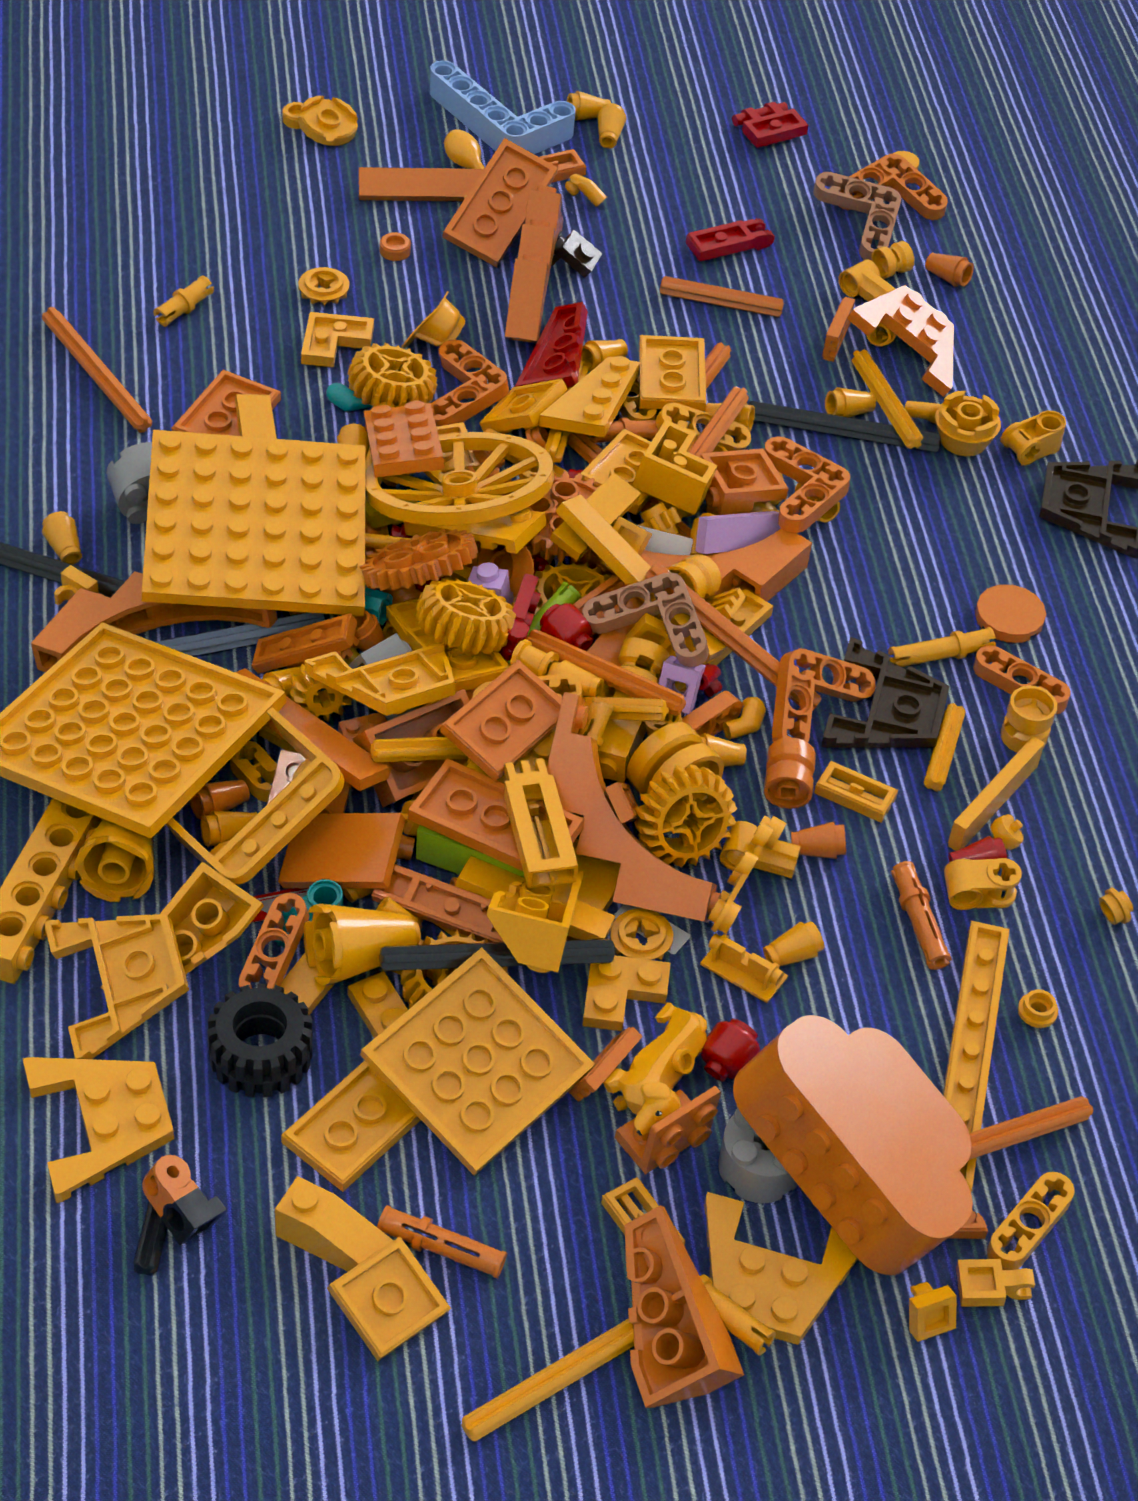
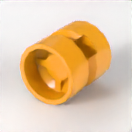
M695 554L666 568L671 573L680 575L685 584L704 600L714 596L720 588L721 573L719 568L711 558L705 555Z
M635 637L624 639L618 662L621 664L620 667L659 684L657 676H661L663 664L668 658L669 652L661 645L649 640ZM609 686L608 689L614 694L616 689Z
M1031 685L1022 686L1014 690L1009 700L1000 736L1003 743L1010 750L1018 753L1030 738L1033 737L1043 741L1045 745L1047 744L1051 726L1057 712V702L1054 696L1041 687Z

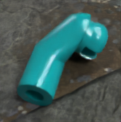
M333 383L326 390L328 400L345 412L373 407L370 404H362V399L354 397V391L341 383Z

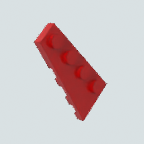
M583 302L554 308L515 387L556 379H563L567 388H571L578 383L588 315Z

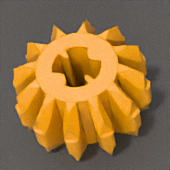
M301 664L300 671L302 675H292L291 682L293 688L290 691L291 699L316 717L323 715L324 720L329 722L330 714L333 712L342 716L344 712L342 705H351L352 698L311 678L306 674L305 665Z

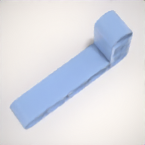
M436 61L430 66L431 97L495 151L504 138L533 154H537L573 137L575 107L569 102L556 101L517 117L455 64L449 61Z

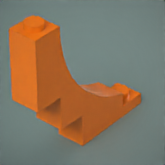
M781 528L767 538L744 548L705 555L717 564L721 573L720 588L714 596L740 587L742 591L747 589L768 602L808 567L812 542L802 535L790 533ZM593 550L591 559L588 560L582 556L575 562L576 565L581 566L588 562L590 569L600 567L602 575L608 574L611 577L615 575L610 568L600 563L601 558ZM644 550L642 555L645 553L654 563L658 562L665 568L692 556L663 554Z
M564 692L547 772L548 775L554 776L563 810L584 818L576 854L621 864L613 902L709 923L710 920L707 918L718 899H721V893L716 892L717 885L691 877L661 861L632 834L625 823H620L605 790L606 785L599 763L597 741L592 737L578 734L579 728L584 729L586 726L589 708L584 706L585 699L580 695Z

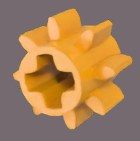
M662 501L640 513L644 522L638 524L639 526L675 535L679 533L675 524L682 520L674 506L666 509Z

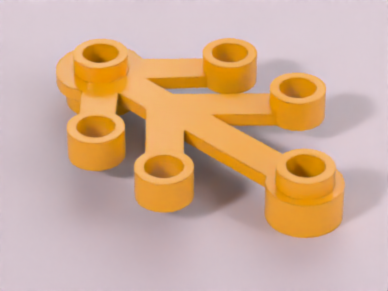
M764 815L750 842L756 846L753 853L748 850L745 851L740 862L736 864L727 880V883L734 886L731 893L722 890L721 899H718L707 918L714 922L710 930L715 933L717 930H720L727 934L742 907L733 901L764 846L771 850L773 849L787 824L786 822L775 816L769 818Z

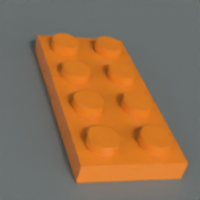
M504 138L443 231L442 238L497 268L522 229V224H525L529 190H537L538 186H549L557 174L558 167Z
M412 401L406 403L405 406L392 408L388 405H378L371 410L364 411L375 478L445 469L431 403Z
M447 758L409 807L408 820L523 871L504 799L505 783L498 780L495 782L491 777ZM537 800L536 804L539 805V815L535 816H539L540 821L548 820L543 800ZM563 810L573 844L583 829L584 818ZM530 816L532 822H534L535 816Z

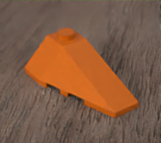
M660 1205L625 1224L627 1278L631 1280L632 1308H628L629 1323L633 1324L634 1350H630L631 1367L645 1407L653 1408L706 1395L744 1376L729 1332L665 1207Z

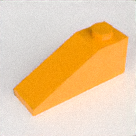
M299 1176L296 1177L275 1208V1231L277 1237L347 1272L394 1241L337 1195Z

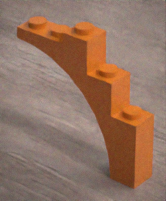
M538 186L537 190H529L525 224H522L518 259L515 258L505 330V338L508 340L537 343L540 336L552 258L558 235L562 232L563 216L561 213L562 195L556 193V188Z
M134 571L111 598L80 588L31 642L37 669L47 672L101 622L136 635L161 626L208 620L245 622L271 628L278 618L276 610L141 602L143 574Z

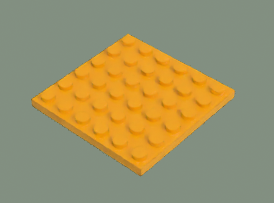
M153 430L141 602L339 615L351 613L354 616H364L365 581L360 566L365 564V445Z
M101 622L0 713V777L151 839L271 719L267 711L273 707L278 712L286 704V693L283 690Z

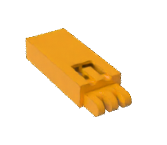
M535 759V771H531L528 760L520 761V773L515 772L513 762L504 763L507 780L505 781L504 799L527 887L534 888L577 882L578 862L554 776L548 775L544 759ZM537 800H543L548 820L540 821L539 816H535L539 815V805L536 804ZM530 816H535L534 822L531 821Z

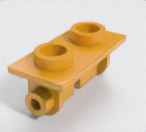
M715 933L708 944L711 950L700 962L701 966L765 1003L770 1001L788 978V975L779 969V964H773L755 953L750 954L746 951L745 947L729 939L727 934L720 936Z

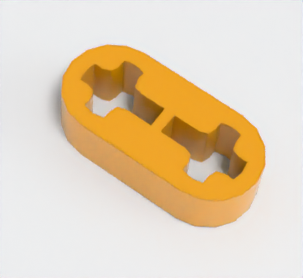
M248 741L230 759V769L239 780L243 779L246 782L250 793L255 798L268 802L272 787L270 784L273 783L277 763L259 744ZM252 759H253L254 765H252V764L249 762V760H252ZM261 777H263V779H264L266 782L262 783Z

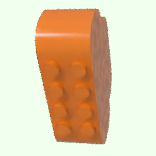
M815 1015L803 1016L781 1031L737 1073L733 1084V1094L742 1116L848 1248L869 1269L884 1275L900 1274L953 1235L969 1220L973 1206L972 1195L966 1179L959 1171L968 1162L971 1155V1138L968 1129L959 1114L913 1058L889 1034L874 1028H860L848 1035L841 1027L824 1017Z

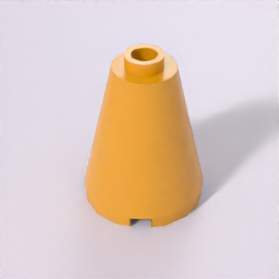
M103 819L77 853L74 868L75 872L77 870L81 877L80 884L95 897L110 902H120L121 898L133 896L132 900L140 898L149 890L155 874L153 839Z
M316 904L308 910V912L314 913L312 921L304 923L306 960L309 967H317L320 976L314 977V979L322 986L333 985L379 967L380 949L384 946L418 945L421 940L418 923L413 921L410 915Z

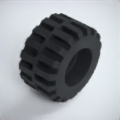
M258 984V988L253 989L246 985L240 987V992L237 994L233 991L225 995V1002L218 1001L213 1007L214 1014L209 1016L207 1029L211 1069L213 1072H217V1079L222 1085L229 1082V1090L235 1093L244 1090L245 1096L254 1097L255 1093H263L264 1098L271 1097L272 1091L279 1090L282 1094L289 1090V1083L297 1085L302 1080V1072H308L313 1053L311 1015H308L306 1004L304 1002L298 1003V996L292 991L284 994V988L277 985L273 989L267 988V984ZM260 1034L270 1035L279 1039L266 1046H252L242 1042L248 1037Z

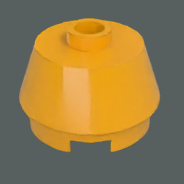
M956 391L944 398L943 404L939 406L935 414L941 444L948 451L956 455L975 456L983 452L999 433L1001 428V421L998 416L1000 410L998 405L986 395L979 399L974 396H965L966 391Z

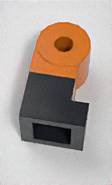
M176 1155L162 1156L143 1179L142 1187L145 1196L180 1246L211 1228L227 1210L218 1196L209 1201L206 1199L199 1187L191 1179L188 1164Z

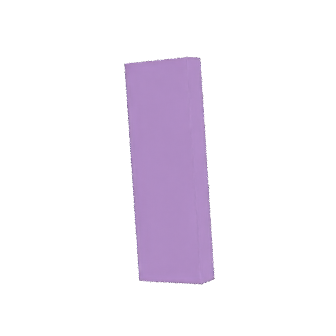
M765 511L699 517L695 551L702 554L729 552L757 543L781 529L778 524L779 512Z

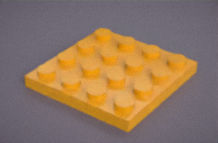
M482 947L362 1048L360 1056L474 1176L570 1091L595 1065Z

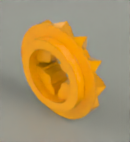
M328 267L310 269L301 275L298 281V290L301 291L302 298L310 299L311 304L322 302L325 306L327 302L338 304L339 299L347 298L350 283L347 276L341 271Z
M643 908L631 909L620 914L614 920L611 927L610 940L614 943L617 955L623 954L626 957L662 960L664 954L671 950L673 929L669 921L656 911ZM638 927H640L641 932L647 938L646 945L640 944L638 938H636Z

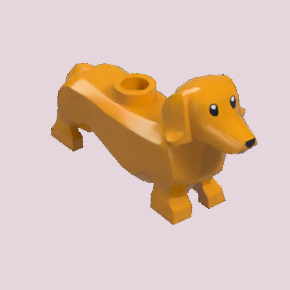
M669 1002L665 1004L655 1017L658 1023L669 1021L665 1027V1032L644 1047L634 1057L629 1071L615 1068L603 1082L607 1092L614 1094L621 1091L623 1093L622 1096H617L613 1103L618 1111L629 1107L632 1113L637 1114L634 1127L640 1137L649 1133L652 1125L682 1107L680 1098L672 1089L684 1074H689L692 1071L695 1059L702 1052L707 1040L705 1032L707 1021L705 1018L697 1013L677 1008Z

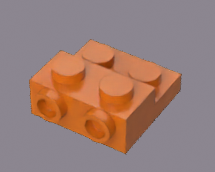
M764 449L700 454V458L718 465L705 498L707 506L709 508H716L719 515L752 513L754 502L786 499L789 488Z

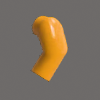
M747 697L744 699L741 717L723 723V732L728 740L757 732L760 729L766 713L765 704L760 698Z

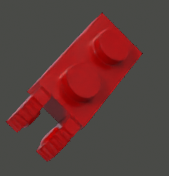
M756 218L755 220H740L690 232L686 236V244L700 262L753 248L761 250L772 245L775 236L771 230H765L766 224L762 219Z
M524 574L512 610L516 614L513 628L511 630L508 629L507 645L499 651L501 656L507 661L511 660L512 653L517 644L527 638L541 593L535 591L539 577L530 574Z

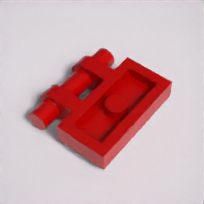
M786 102L765 103L762 108H746L741 113L732 116L734 126L743 125L742 132L756 148L807 135L809 125L794 108L788 110Z

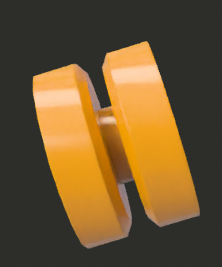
M680 721L669 723L657 729L640 744L627 765L626 776L640 794H649L652 790L649 781L659 783L662 780L661 771L672 775L675 765L681 766L684 770L689 763L696 765L699 769L705 767L722 778L724 763L710 746L703 743L700 735L689 724ZM692 793L694 799H707L706 793Z

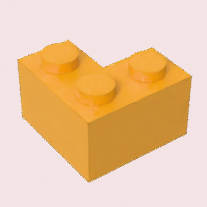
M665 419L642 456L632 486L648 496L656 497L675 506L679 510L695 515L707 495L718 465L690 453L697 433Z

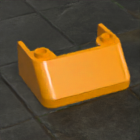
M273 707L267 711V714L284 740L306 759L295 770L292 781L230 841L219 843L210 852L173 817L166 823L175 837L199 861L204 862L234 884H243L252 879L333 801L344 787V776L337 764Z

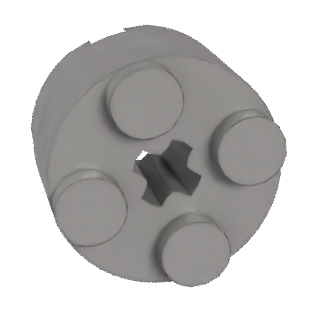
M152 442L139 443L120 452L121 458L115 464L111 461L107 467V478L119 510L132 524H140L147 520Z
M737 1108L735 1114L729 1119L725 1127L718 1161L720 1176L724 1182L727 1180L735 1188V1194L747 1201L755 1203L778 1201L782 1199L784 1194L790 1190L793 1191L798 1184Z

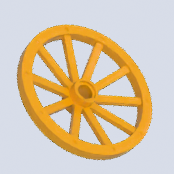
M461 432L438 435L442 453L454 451V471L443 474L440 470L424 472L435 483L406 474L375 478L372 463L365 472L366 499L375 510L396 520L423 525H462L505 517L539 501L548 493L554 482L553 460L543 447L521 437L490 432ZM464 450L493 451L475 473L465 470ZM506 454L525 459L487 478ZM534 467L538 470L535 477L504 483ZM385 479L417 490L382 489L380 485ZM512 492V493H510V494H508V495H505V496H501V495H500V494ZM403 500H413V501H421V502L410 503V502H406V501H403Z

